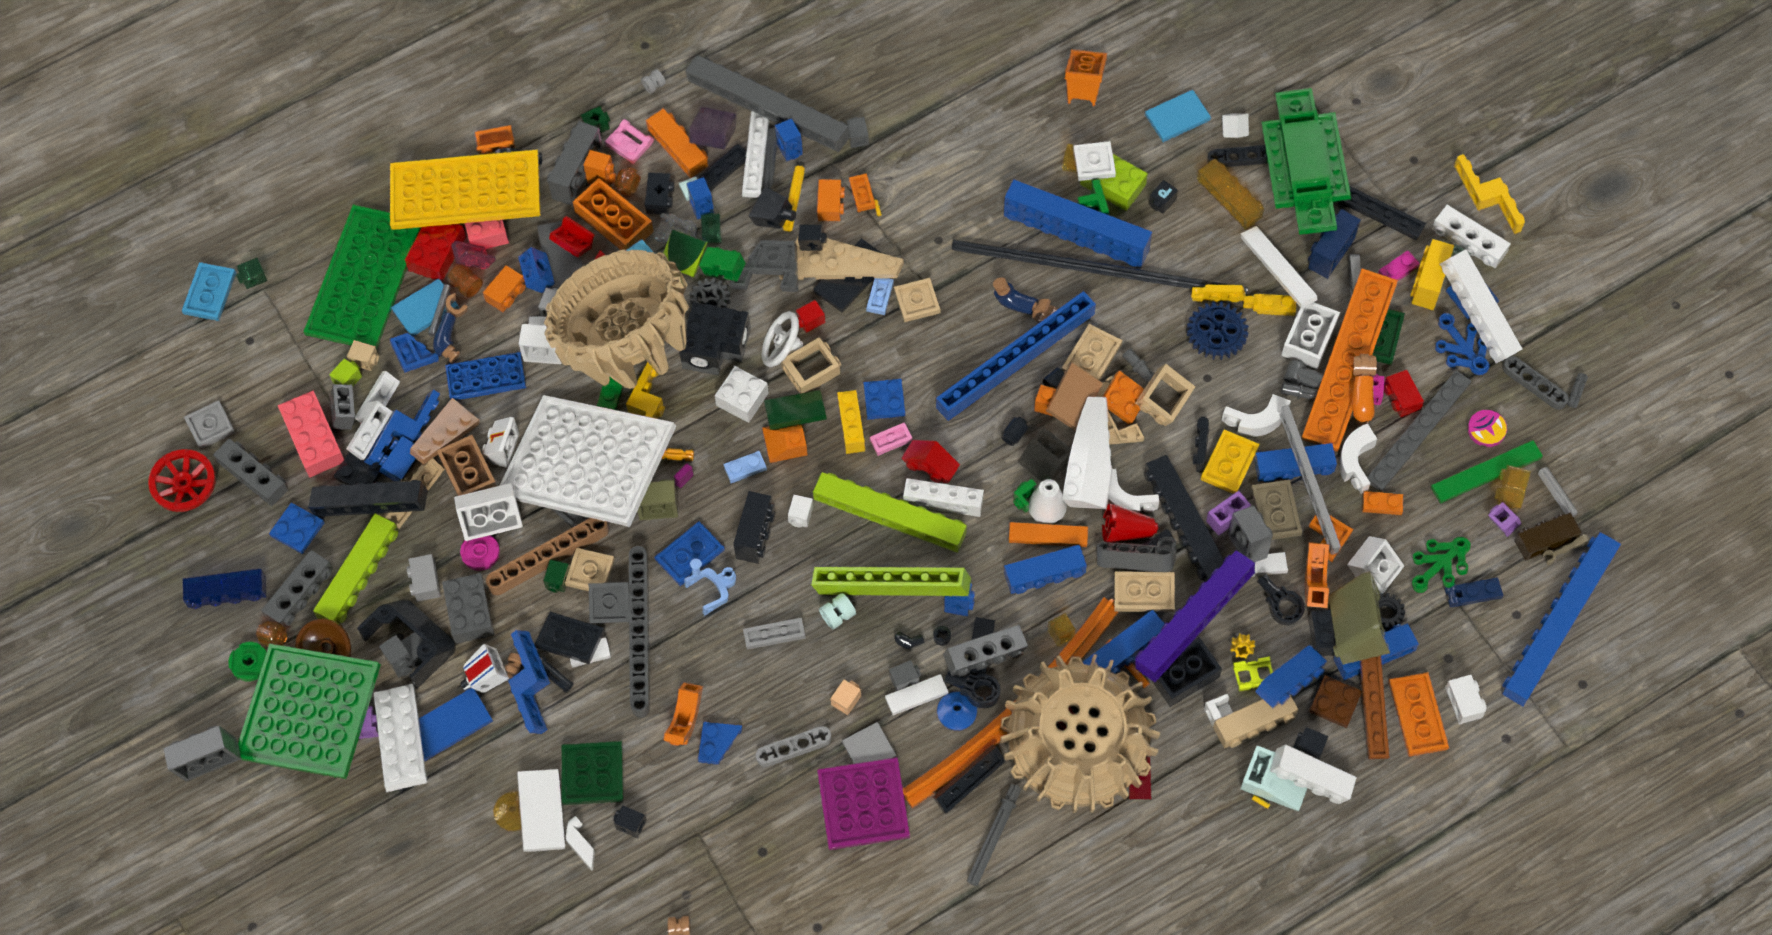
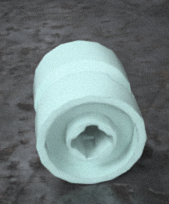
M843 593L835 597L832 604L828 602L819 608L822 618L832 630L843 623V619L849 620L856 615L854 606Z

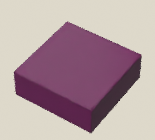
M685 464L674 475L675 485L680 489L694 476L690 465Z

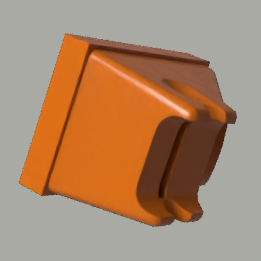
M1071 49L1065 72L1069 104H1071L1072 99L1090 100L1092 106H1095L1107 61V53Z

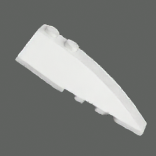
M1087 397L1071 448L1062 500L1069 507L1107 509L1113 470L1110 460V432L1108 430L1109 419L1106 397Z

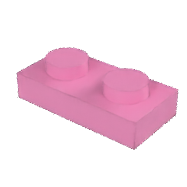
M905 422L869 437L877 456L908 444L913 440Z

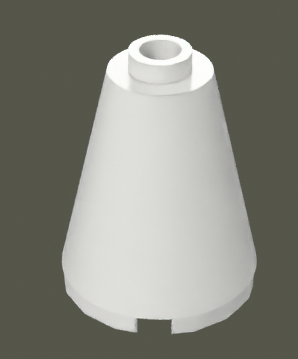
M1046 479L1042 481L1029 498L1028 512L1037 523L1055 524L1066 513L1067 504L1062 500L1063 494L1054 480Z

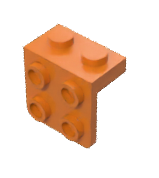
M511 125L475 132L478 146L476 149L479 154H491L493 151L501 148H516Z

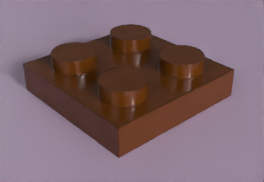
M1324 676L1309 713L1347 728L1362 691Z

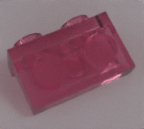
M459 241L451 244L456 264L487 269L496 261L495 256L487 255L486 249L483 246Z

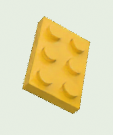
M1224 429L1201 476V480L1235 494L1239 491L1260 444Z

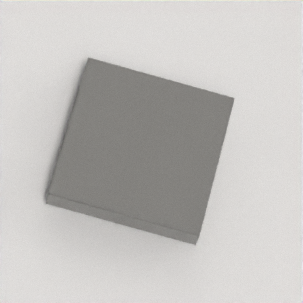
M219 400L184 417L200 450L235 433Z
M878 722L842 740L854 764L897 758Z

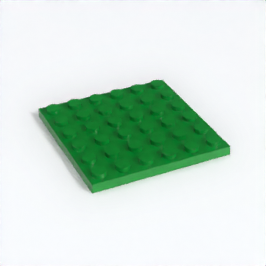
M269 644L238 741L241 760L347 779L381 664L375 661Z

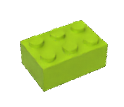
M1113 154L1116 176L1099 180L1105 199L1127 211L1146 186L1148 173ZM1098 179L1080 181V185L1091 191L1092 181Z

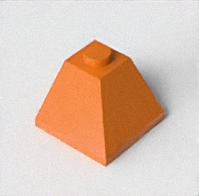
M802 425L770 430L769 426L762 427L770 463L808 455Z

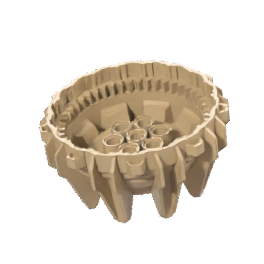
M624 249L604 255L576 270L559 287L551 302L546 306L547 317L544 324L547 328L544 335L551 348H556L555 353L563 365H570L574 371H582L603 386L609 383L610 376L625 388H635L637 379L633 365L646 360L659 375H663L668 370L664 342L666 341L678 351L685 349L687 342L685 313L689 306L684 298V292L688 284L675 263L668 261L665 254L661 252L654 254V252L644 250L625 251Z
M1095 654L1090 665H1085L1080 657H1071L1069 664L1066 665L1060 655L1055 660L1057 667L1049 668L1044 661L1041 662L1040 670L1042 675L1035 676L1029 673L1023 678L1025 688L1017 685L1014 686L1013 692L1018 695L1016 701L1007 700L1005 703V707L1012 712V715L1002 718L1001 728L1008 734L1002 736L1000 742L1008 743L1009 752L1004 754V760H1013L1015 763L1010 773L1014 779H1024L1027 782L1023 788L1024 791L1031 787L1040 794L1037 801L1040 802L1045 796L1050 799L1051 808L1060 810L1065 804L1071 805L1072 813H1076L1077 807L1089 806L1091 813L1095 810V804L1097 803L1104 809L1112 807L1115 795L1118 794L1123 799H1126L1129 796L1126 789L1131 784L1137 788L1140 787L1142 783L1138 776H1147L1151 768L1145 760L1146 756H1156L1158 753V749L1150 747V739H1158L1160 736V732L1150 729L1156 724L1155 714L1147 713L1144 709L1151 702V696L1146 699L1139 697L1136 691L1142 687V682L1130 687L1128 685L1129 675L1124 671L1116 675L1111 673L1113 660H1110L1106 668L1098 666L1095 661L1097 657ZM1076 706L1079 709V713L1076 715L1071 714L1068 711V707ZM1090 709H1096L1099 712V716L1093 718L1088 712ZM1064 722L1066 729L1063 731L1058 730L1056 723ZM1077 725H1084L1087 732L1084 734L1079 733L1076 730ZM1104 728L1107 731V735L1104 737L1099 736L1096 729ZM1067 740L1072 741L1074 748L1071 750L1066 749L1064 742ZM1087 743L1092 744L1095 751L1091 753L1085 751L1084 745Z

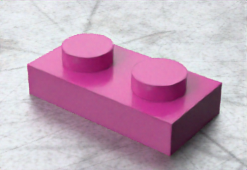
M1407 250L1379 269L1378 274L1399 281L1417 269L1420 263Z

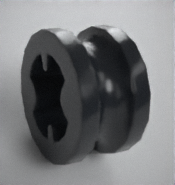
M946 626L935 628L933 632L934 642L940 646L947 645L951 640L950 629ZM940 632L942 634L946 633L945 639H943L942 637L938 638Z

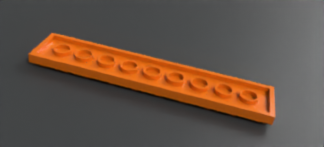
M1361 269L1304 429L1302 440L1316 445L1332 443L1334 451H1339L1353 411L1352 395L1355 377H1357L1353 375L1354 357L1360 356V354L1372 356L1398 280Z

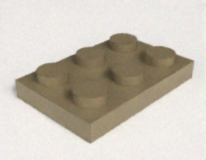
M1290 480L1251 486L1255 508L1262 514L1264 523L1267 527H1270L1273 533L1271 540L1302 535Z

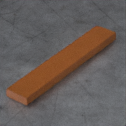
M1381 656L1360 660L1368 760L1390 758Z

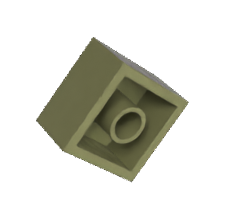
M662 479L659 482H650L637 511L639 520L678 517V499L674 480Z

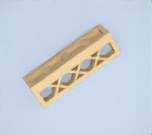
M433 458L424 465L416 460L401 482L411 480L422 481L429 491L445 469ZM412 512L377 513V515L394 522L397 529H400Z

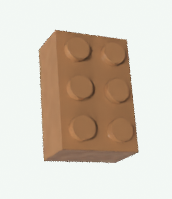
M473 435L437 450L440 461L457 496L497 487Z

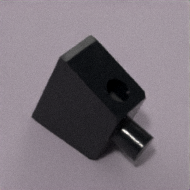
M764 187L749 217L756 226L780 229L786 220L791 222L795 220L796 211L792 210L793 206L786 197Z

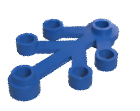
M1449 313L1442 314L1438 321L1439 327L1447 330L1458 345L1439 340L1435 345V350L1438 353L1449 351L1463 354L1469 359L1449 355L1446 360L1448 367L1454 368L1458 365L1470 368L1476 375L1486 374L1489 370V363L1485 358L1487 347L1480 343L1483 342L1481 338L1477 343L1479 348L1478 356L1473 352L1475 335L1478 332L1472 323L1467 325V339L1465 341L1453 326L1455 322L1453 315ZM1473 327L1475 331H1471L1469 328ZM1453 359L1455 363H1451L1449 360Z

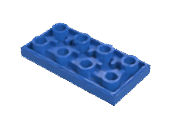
M521 352L445 365L450 400L452 398L461 400L526 388Z
M473 688L419 718L424 762L493 722Z

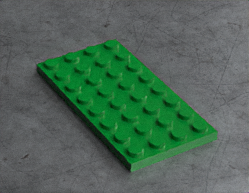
M353 205L303 331L304 334L352 346L355 340L375 346L377 350L392 310L391 307L394 305L407 270L405 258L422 227L392 230L389 212Z

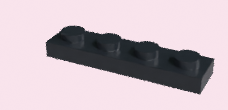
M992 744L933 796L942 812L947 814L1006 762L998 748Z

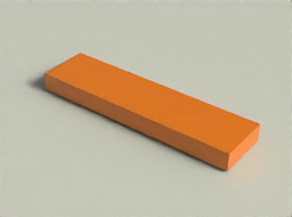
M1010 522L1009 543L1055 546L1080 545V547H1087L1088 527Z

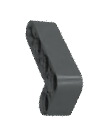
M1172 537L1159 539L1157 546L1116 542H1101L1097 544V565L1104 568L1169 572L1173 569L1176 561V540Z

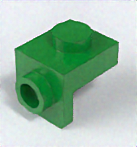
M1030 479L1028 482H1022L1013 495L1014 505L1025 513L1029 510V503L1026 499L1034 493L1037 487L1033 479Z

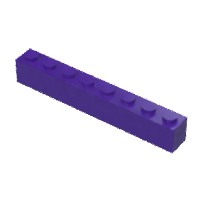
M1237 550L1232 555H1228L1223 565L1213 571L1211 578L1200 585L1198 592L1188 598L1186 605L1176 611L1169 623L1163 625L1157 637L1151 638L1144 651L1141 650L1136 655V670L1153 682H1156L1255 574V562Z

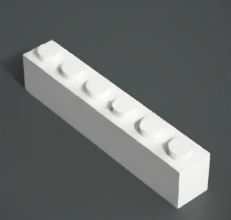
M1467 250L1440 263L1443 273L1447 276L1452 289L1456 292L1463 308L1469 315L1472 324L1477 329L1481 340L1486 345L1495 363L1522 350L1521 345Z

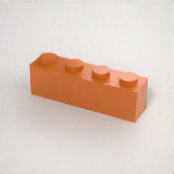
M662 109L646 120L647 130L690 179L708 167L706 152L700 150L697 147L696 141L686 135L684 127L676 123L671 113H667Z

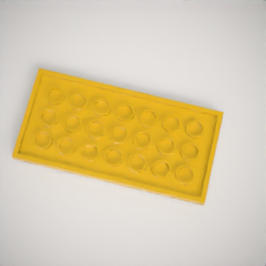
M538 150L390 163V226L392 230L541 216Z

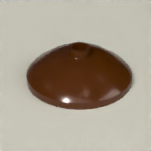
M316 619L307 623L298 633L295 648L351 657V641L347 632L339 623L330 619Z

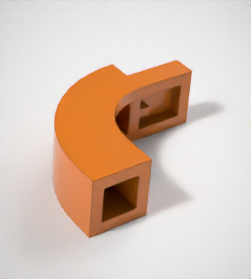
M1309 542L1305 570V601L1309 607L1327 608L1328 605L1327 565L1329 544Z
M686 682L681 685L675 713L670 726L664 734V741L672 745L688 744L697 719L703 686Z

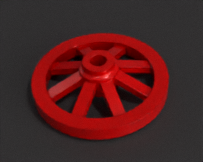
M181 449L164 455L155 463L149 475L148 486L152 497L161 507L174 512H184L199 507L210 497L215 487L216 475L211 462L203 454L194 450ZM184 458L183 471L178 472L172 461ZM190 459L199 461L200 464L189 474ZM165 466L174 475L173 479L159 476ZM206 468L207 479L195 480ZM157 482L173 485V487L158 493ZM205 486L199 495L193 490V487ZM178 492L174 503L164 499ZM185 493H188L193 498L190 501L181 503Z

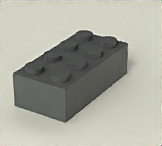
M578 121L576 127L572 128L570 139L564 143L561 156L556 158L555 167L547 176L552 199L573 206V201L577 198L586 181L584 162L589 151L601 152L603 148L598 127Z

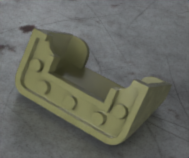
M1371 571L1360 574L1329 594L1327 607L1328 610H1331L1336 646H1333L1336 658L1340 657L1343 665L1390 653L1389 645L1385 641V631L1382 626L1378 603L1380 592Z

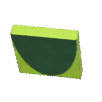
M672 229L663 254H665L668 261L675 263L681 273L695 277L708 242Z

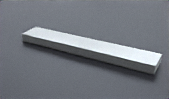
M751 111L742 197L759 198L762 191L769 119Z
M1257 226L1241 233V239L1301 308L1317 301V295Z

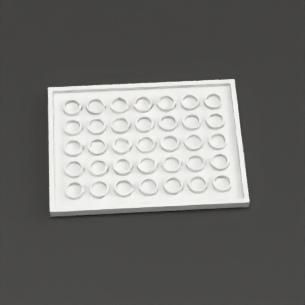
M543 395L499 486L512 483L516 500L630 527L676 425L674 422Z

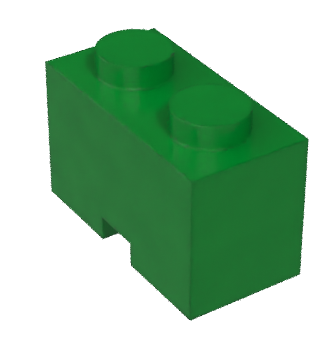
M707 247L699 266L706 276L718 278L719 275H723L724 279L738 282L746 262L741 253L736 250L728 251L719 247Z

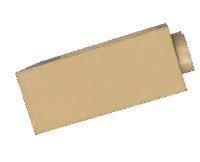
M820 337L789 354L781 362L783 371L800 394L810 392L840 375L841 363L836 356L833 357L830 353L829 345L826 342L823 343ZM820 350L831 366L804 380L793 364Z
M1164 364L1157 369L1139 396L1136 404L1144 413L1154 417L1158 424L1166 426L1174 421L1195 386L1170 366ZM1161 379L1181 394L1170 414L1149 399Z

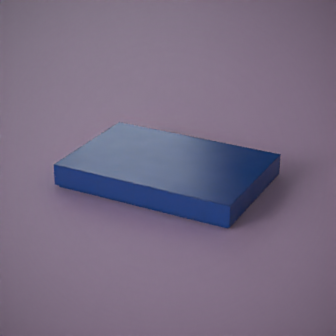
M698 521L654 558L679 586H682L684 579L692 575L691 560L699 559L702 562L701 570L721 554L725 548Z

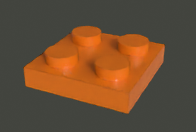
M1121 371L1116 372L1103 397L1107 398L1108 410L1127 424H1132L1140 411L1136 401L1144 388Z

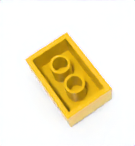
M1432 239L1430 246L1426 245L1410 295L1414 297L1413 305L1434 311L1445 278L1440 263L1451 258L1454 245Z

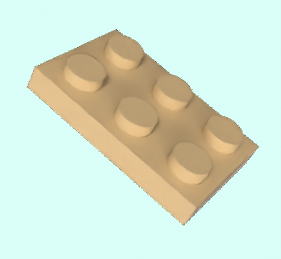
M1089 324L1064 363L1062 371L1065 373L1069 364L1074 363L1100 381L1122 345L1123 340Z
M1115 572L1114 611L1150 612L1153 610L1154 612H1174L1175 572Z

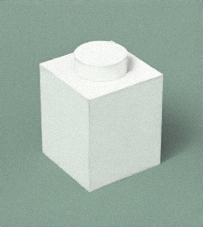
M798 495L793 496L788 513V522L791 525L799 528L802 526L808 527L813 510V499Z

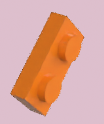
M867 174L849 177L857 212L875 209V201Z
M1364 491L1363 512L1402 515L1403 494Z

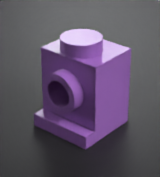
M1503 502L1500 505L1494 506L1488 515L1490 520L1507 537L1522 524L1520 519Z
M368 706L359 739L379 737L376 728L377 717L371 706Z

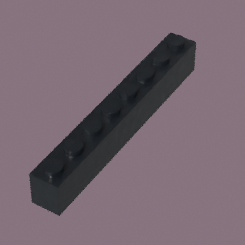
M1164 455L1146 463L1145 471L1143 472L1147 482H1151L1153 494L1159 496L1162 503L1161 508L1164 514H1168L1171 519L1170 525L1172 529L1178 532L1179 542L1182 547H1186L1189 561L1195 564L1199 579L1207 582L1211 578L1213 571L1223 565L1224 558L1167 455Z

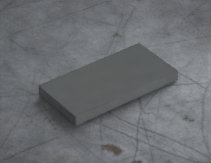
M562 221L537 226L541 251L547 253L555 282L549 289H559L566 279H569L576 270L583 267L581 256L579 258L575 257L549 239L550 233L562 225Z

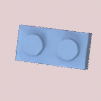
M874 279L866 308L867 312L885 315L894 279Z
M760 451L723 464L730 483L767 470Z

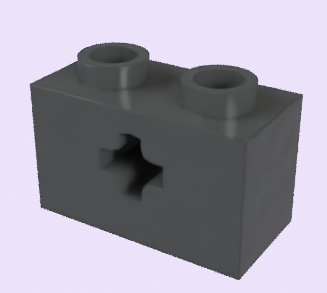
M333 384L330 393L332 429H352L355 419L352 385Z

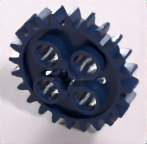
M1213 302L1211 307L1205 303L1204 309L1199 306L1198 312L1193 311L1192 317H1189V323H1187L1188 342L1193 343V349L1199 348L1198 354L1205 352V358L1209 354L1212 355V360L1216 356H1219L1220 360H1222L1223 355H1226L1228 359L1231 353L1237 355V351L1242 350L1243 345L1246 344V338H1248L1249 333L1247 332L1249 326L1245 325L1246 318L1241 319L1243 313L1236 314L1237 308L1235 307L1231 310L1230 304L1223 307V302H1220L1219 306H1216V303ZM1228 331H1232V332H1234L1235 334H1229V333H1227V332H1228ZM1212 341H1218L1219 344H1214Z

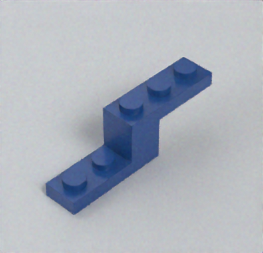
M435 390L428 393L414 420L398 410L393 411L364 462L369 465L379 462L384 455V452H382L384 446L390 444L393 436L399 440L403 436L411 442H416L422 434L420 432L422 425L425 426L430 419L429 413L431 409L434 410L439 403L437 398L440 393Z
M516 630L511 636L525 669L508 680L518 704V709L525 721L526 729L529 733L543 734L547 731V727L534 694L550 684V681L528 631Z

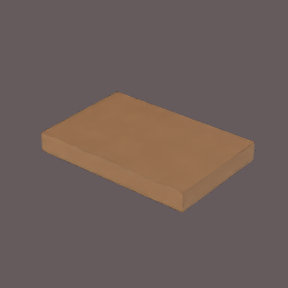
M1070 363L1046 412L1076 431L1087 397H1096L1103 383L1074 363Z

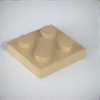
M930 278L894 287L904 322L940 313V307Z
M576 548L565 585L589 591V583H607L615 560L614 556Z

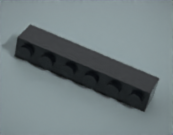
M418 480L406 482L393 481L390 483L375 482L373 484L357 483L356 485L340 484L338 486L322 485L320 487H312L308 508L317 517L424 511L428 490L422 481Z

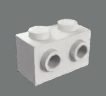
M1472 675L1448 681L1445 689L1459 724L1482 718L1487 709L1484 699L1480 698L1478 683L1476 680H1473Z

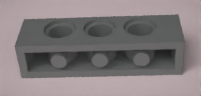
M228 439L213 454L217 463L272 507L288 491L285 486L286 481L279 474L275 476L271 473L272 469L267 464H260L258 462L259 459L252 452L248 454L244 451L245 448L238 441L234 443L231 439ZM255 469L253 473H248L250 470ZM269 480L268 483L262 484L264 481Z
M310 550L261 610L265 618L276 622L274 624L283 630L291 625L296 614L305 608L309 598L318 592L321 583L330 577L333 570L330 562ZM315 573L312 578H307L309 574ZM303 588L300 593H295L297 589ZM290 603L288 608L283 609L285 604Z
M1016 625L949 647L945 650L943 656L951 676L956 674L963 676L972 669L981 670L990 663L999 664L1011 656L1018 658L1024 654L1023 652L1028 647L1020 625ZM1000 643L1006 644L1008 649H1003ZM982 649H987L990 655L984 654ZM964 655H969L972 661L966 660Z

